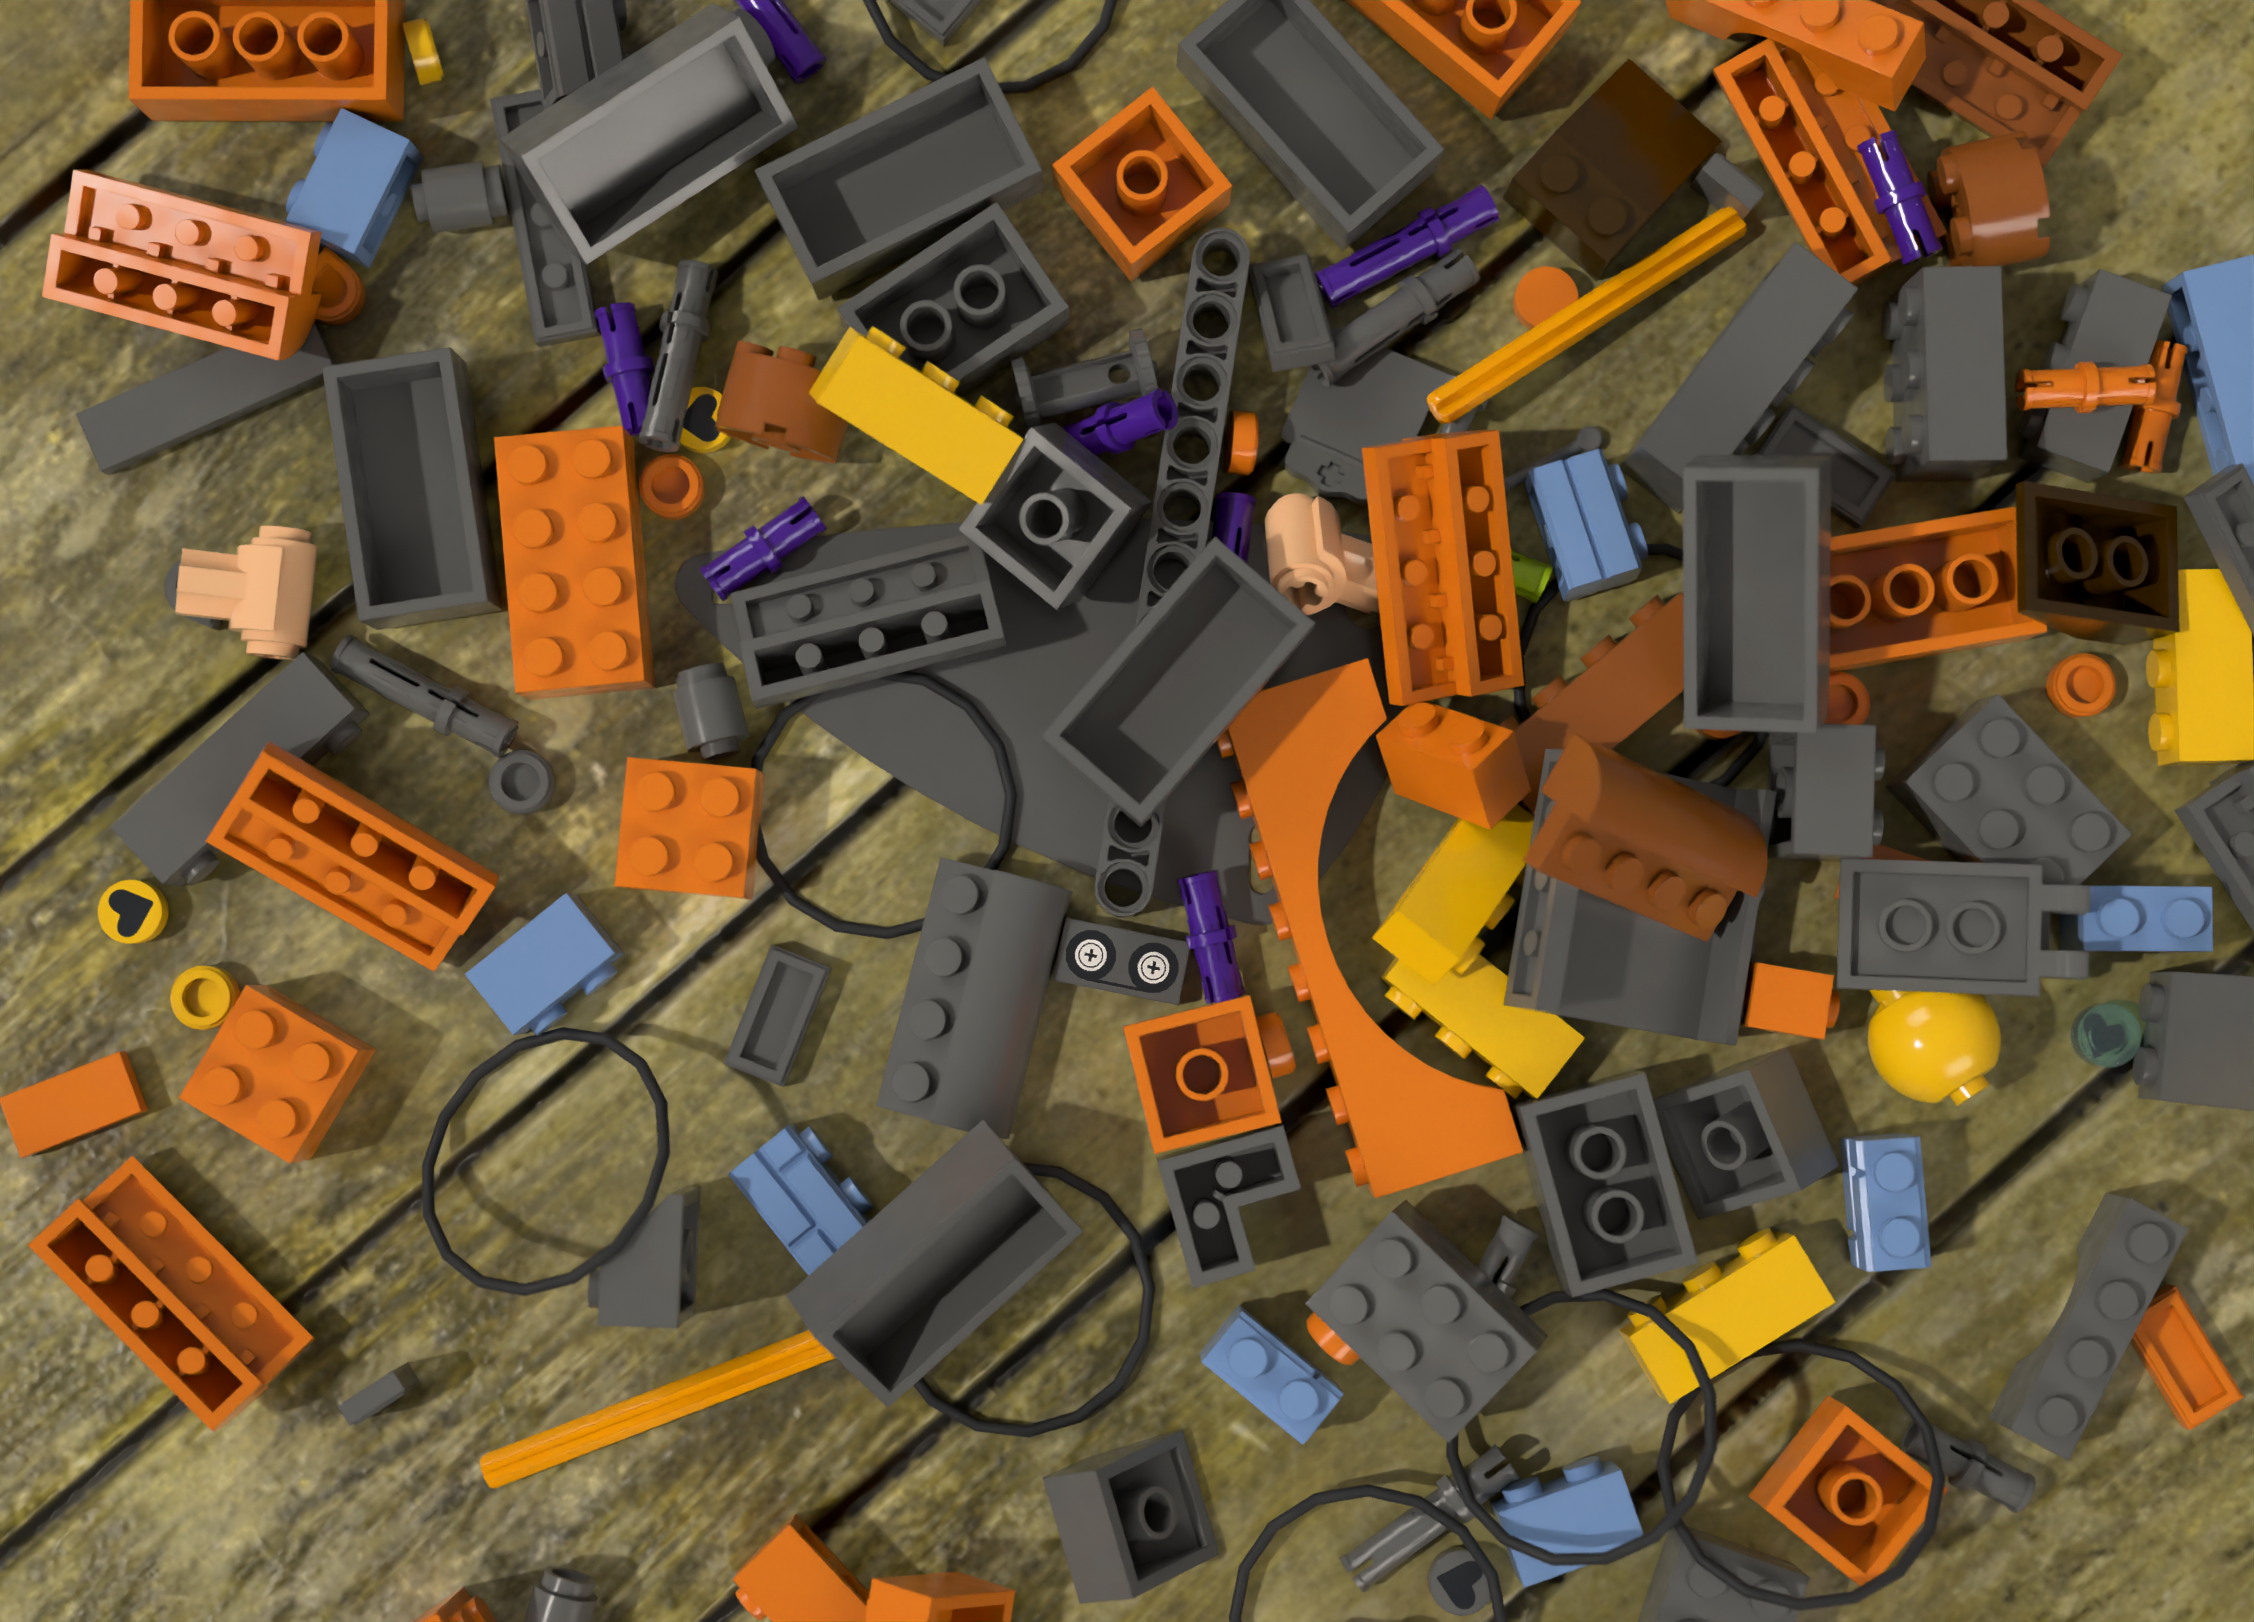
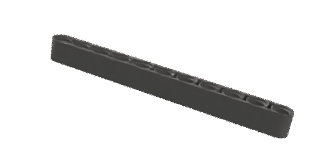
M1214 228L1205 232L1197 240L1192 254L1171 396L1178 410V422L1174 428L1165 430L1135 628L1169 590L1162 587L1156 581L1154 576L1155 567L1166 559H1176L1188 568L1206 548L1250 262L1249 248L1245 239L1236 231L1227 228ZM1223 251L1229 253L1234 258L1237 268L1229 275L1216 276L1205 268L1202 260L1209 253ZM1205 312H1213L1225 320L1228 330L1218 338L1208 339L1201 336L1195 330L1193 321L1198 315ZM1194 374H1205L1216 382L1218 393L1207 401H1197L1186 394L1183 383ZM1187 435L1197 436L1206 443L1209 455L1199 463L1188 464L1176 456L1173 450L1175 442ZM1176 497L1188 498L1196 504L1199 510V518L1189 526H1176L1167 520L1164 514V506L1169 500ZM1167 799L1149 818L1151 821L1150 835L1139 843L1123 841L1117 835L1114 822L1121 810L1108 800L1095 879V897L1099 906L1108 914L1118 918L1131 917L1140 913L1149 903L1153 892ZM1126 870L1138 877L1142 893L1135 904L1128 907H1120L1108 900L1104 885L1111 874Z

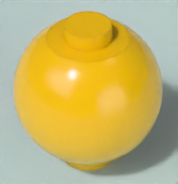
M1869 990L1877 1001L1878 1006L1868 1026V1049L1877 1072L1890 1087L1905 1097L1916 1101L1939 1103L1951 1097L1955 1105L1959 1106L1990 1086L1983 1075L1993 1069L1998 1061L2001 1033L1995 1012L1983 995Z

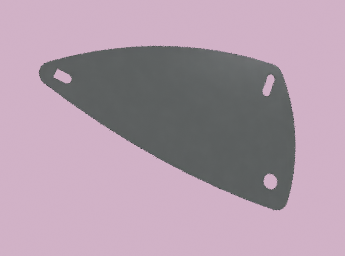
M1145 518L1139 520L1082 599L1058 610L983 550L1007 646L908 671L927 674L973 701L1004 743L1017 792L1011 841L1096 877L1108 799L1043 743L1041 736L1135 628L1151 519ZM1167 519L1179 527L1189 526L1196 521ZM1214 521L1209 522L1206 546L1212 541ZM963 522L873 529L815 536L780 560L783 565L774 573L768 568L751 580V582L755 586H760L962 535L963 533L958 529ZM1252 524L1248 566L1270 584L1265 525ZM1342 532L1345 535L1372 544L1371 535ZM728 550L693 556L678 571L675 580V590L678 599L716 639L743 662L739 645L741 639L733 604H712L713 588L699 569L703 565H708ZM1166 559L1155 567L1154 576L1162 587L1170 589L1186 571L1187 567L1176 559ZM1336 602L1317 613L1306 615L1315 622L1311 633L1261 690L1263 691L1368 658L1387 720L1366 740L1353 757L1338 783L1329 805L1322 831L1318 858V881L1344 850L1367 815L1388 776L1376 735L1408 706L1389 704L1381 625L1370 629L1356 626L1349 619L1346 613V606ZM874 679L826 691L801 710L802 713L834 737L914 790L969 821L1000 835L1005 793L994 750L967 713L960 707L923 685ZM1215 742L1167 798L1151 897L1184 907L1176 879L1217 870L1221 889L1220 893L1228 919L1252 925L1273 924L1268 905L1279 902L1274 885L1269 892L1264 894L1254 892L1249 886V837L1255 825L1252 816L1245 819L1240 818L1233 798L1230 783L1240 780L1233 755L1222 759ZM1122 811L1117 815L1114 822L1117 835L1123 841L1129 843H1139L1145 840L1151 832L1150 819L1141 828ZM1117 871L1106 880L1137 893H1142L1138 877L1129 871Z

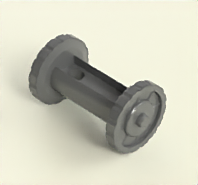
M1143 329L1129 330L1128 351L1030 374L1029 367L1024 361L1023 356L1010 359L1017 393L1013 395L1015 408L1022 410L1027 433L1031 427L1042 425L1041 419L1136 396L1142 397L1158 389L1156 376L1159 374L1156 361L1151 359ZM1124 369L1129 372L1130 378L1127 382L1115 384L1109 379L1110 374L1115 370Z

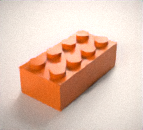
M130 0L129 100L152 121H335L340 109L343 108L369 121L404 122L405 32L402 23L405 22L406 0Z
M1345 0L1490 120L1496 116L1568 31L1582 3L1580 0Z
M623 425L494 437L515 693L529 700L656 688L634 438Z
M2016 506L1831 537L1829 673L2024 641L2048 632L2047 625L2020 614L2017 610Z

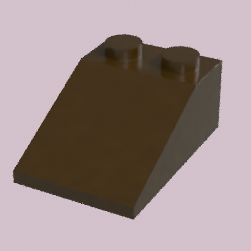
M1628 59L1552 134L1512 178L1503 199L1596 281L1713 153L1722 140L1632 60Z
M2027 481L2016 484L2018 613L2076 639L2118 645H2129L2180 632L2177 506Z

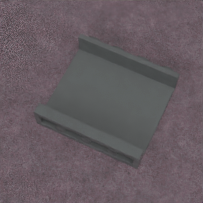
M1545 749L1529 848L1556 801L1541 792V789L1564 749ZM1661 773L1748 815L1761 829L1768 850L1769 839L1775 828L1774 806L1776 791L1767 789H1734ZM1526 864L1503 1005L1736 1046L1738 1031L1745 1016L1743 1000L1749 965L1755 954L1754 931L1759 902L1765 891V879L1757 898L1739 890L1736 892L1723 919L1718 923L1708 942H1705L1538 872L1532 866Z

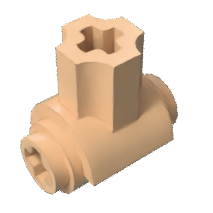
M1294 493L1279 498L1268 510L1265 518L1270 585L1305 615L1317 613L1330 607L1335 602L1370 614L1372 611L1379 613L1372 544L1343 534L1341 531L1340 515L1330 502L1320 496L1314 499L1305 494Z
M260 526L259 537L252 538L251 545L238 546L237 555L182 548L177 582L176 615L229 621L228 629L241 633V641L247 642L246 654L263 658L294 660L299 656L300 649L307 648L317 546L311 544L312 533L289 527Z

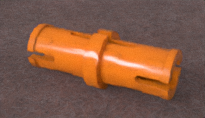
M2156 340L2148 364L2153 366L2156 376L2145 379V383L2156 382L2155 398L2149 406L2133 405L2131 410L2133 416L2125 454L2120 465L2122 468L2133 471L2136 466L2140 467L2139 472L2162 473V462L2171 420L2179 418L2182 405L2176 402L2184 359L2188 353L2187 346L2175 343L2173 348H2169L2170 342Z
M2093 361L2078 362L2073 369H2020L2015 380V392H2025V396H2018L2016 404L2020 411L2038 408L2074 407L2077 413H2092L2097 406L2139 404L2141 406H2149L2155 398L2156 382L2145 383V379L2154 378L2156 375L2151 364L2097 368Z

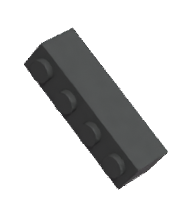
M302 652L112 825L111 829L162 884L183 886L187 882L190 886L195 885L206 878L220 863L216 855L221 850L205 841L268 741L314 766L329 751L332 755H337L348 748L362 733V729L358 725L370 713L319 658Z

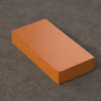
M126 1051L116 1052L0 1097V1104L20 1158L33 1156L148 1111Z
M2168 1284L2156 1291L2130 1343L2181 1427L2191 1430L2244 1398L2178 1288Z

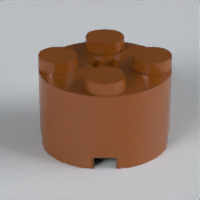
M2025 131L1946 147L1942 150L1941 156L1937 157V170L1927 173L1930 201L1934 209L1944 207L1949 230L1945 237L1940 239V243H1942L1944 248L1941 254L1945 267L2006 266L2043 258L2047 255L2050 247V236L2038 238L2037 220L2050 218L2047 187L2035 147L2021 148V145L2028 137Z
M737 341L717 412L716 430L734 439L767 450L770 446L790 451V456L800 459L835 464L838 454L842 449L849 422L817 403L809 394L822 372L814 368L817 357L810 353L785 346H779L777 356L773 357L774 351L750 342Z

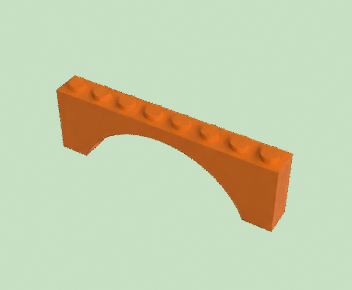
M1366 658L1260 691L1216 743L1221 758L1233 755L1240 780L1231 782L1230 787L1241 819L1252 816L1259 841L1249 844L1250 852L1260 881L1271 877L1279 902L1268 905L1270 916L1279 942L1290 939L1298 963L1287 966L1298 1003L1310 1000L1317 1024L1307 1027L1306 1030L1316 1062L1321 1064L1329 1061L1336 1086L1325 1089L1337 1126L1348 1123L1355 1147L1345 1150V1155L1356 1187L1367 1184L1370 1194L1374 1198H1378L1522 1153L1523 1149L1504 1090L1449 1076L1428 1066L1393 1041L1371 1019L1351 992L1337 966L1327 939L1321 915L1318 890V858L1328 808L1338 783L1353 757L1366 740L1387 720L1369 660Z

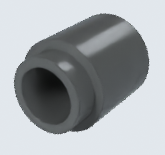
M483 161L422 169V183L411 185L418 222L430 221L434 233L495 224V217L509 216L506 189L500 165L485 167Z
M711 663L701 665L676 674L675 680L678 689L673 691L672 694L687 751L691 753L701 752L703 761L718 760L739 753L740 747L738 742L747 739L750 735L735 678L727 676L725 664Z
M545 1568L543 1579L534 1583L524 1622H591L598 1600L597 1596L593 1594L596 1580L585 1573L568 1568Z

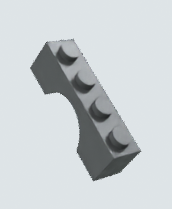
M2105 1193L2076 1249L2078 1253L2077 1275L2071 1294L2060 1317L2043 1342L2030 1355L2017 1362L1988 1418L2069 1461L2188 1229L2132 1198Z

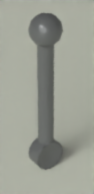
M1593 426L1583 427L1577 433L1574 441L1504 478L1505 496L1507 497L1510 489L1525 482L1528 472L1532 469L1559 460H1565L1580 451L1585 453L1598 449L1602 442L1601 432Z

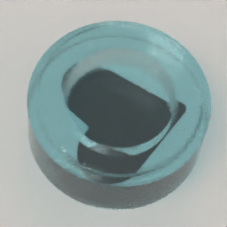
M2094 1004L2086 1007L2076 1016L2071 1027V1043L2075 1052L2082 1060L2097 1067H2118L2127 1063L2135 1056L2141 1042V1030L2138 1021L2129 1010L2116 1004Z

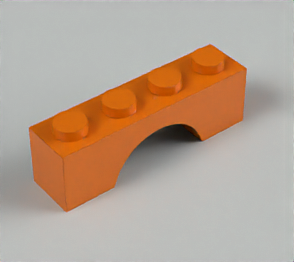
M1666 0L1669 17L1724 41L1730 35L1736 33L1756 34L1778 41L1796 50L1818 65L1831 78L1837 88L1894 112L1926 59L1924 22L1870 0Z

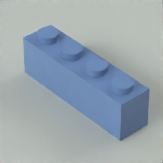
M2253 254L2184 271L2161 287L2163 292L2172 295L2168 306V313L2176 342L2188 347L2183 368L2212 474L2214 476L2227 466L2243 463L2254 485Z

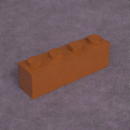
M1682 592L1667 603L1657 594L1628 618L1635 626L1631 633L1618 643L1610 635L1606 636L1580 658L1587 669L1568 684L1559 675L1531 699L1539 708L1521 724L1511 715L1499 725L1515 733L1531 787V791L1518 804L1530 814L1534 815L1536 810L1545 749H1565L1572 734L1576 733L1612 750L1684 691Z

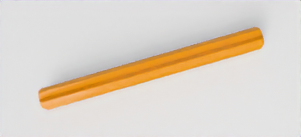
M1729 206L1725 209H1719L1431 392L1427 396L1426 402L1433 416L1440 424L1452 423L1745 236L1747 232L1746 223L1740 218L1739 213Z
M807 1330L488 1452L480 1459L483 1478L490 1488H498L835 1359V1357Z

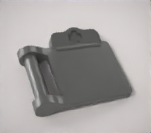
M1336 327L1330 328L1332 336L1341 330ZM1384 347L1361 364L1359 363L1346 372L1345 375L1329 387L1321 383L1322 378L1317 380L1309 369L1281 433L1282 441L1290 445L1284 462L1285 470L1289 475L1306 481L1321 497L1346 498L1359 505H1368L1362 448L1399 442L1404 438L1418 437L1430 410L1426 402L1427 396L1455 378V376ZM1490 398L1452 423L1443 424L1439 434L1468 431L1476 411H1485Z

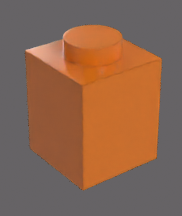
M1758 962L1750 963L1743 1000L1745 1016L1741 1027L1804 1038L1824 1039L1826 1028H1833L1836 1023L1840 1006L1839 991L1832 990L1834 975Z

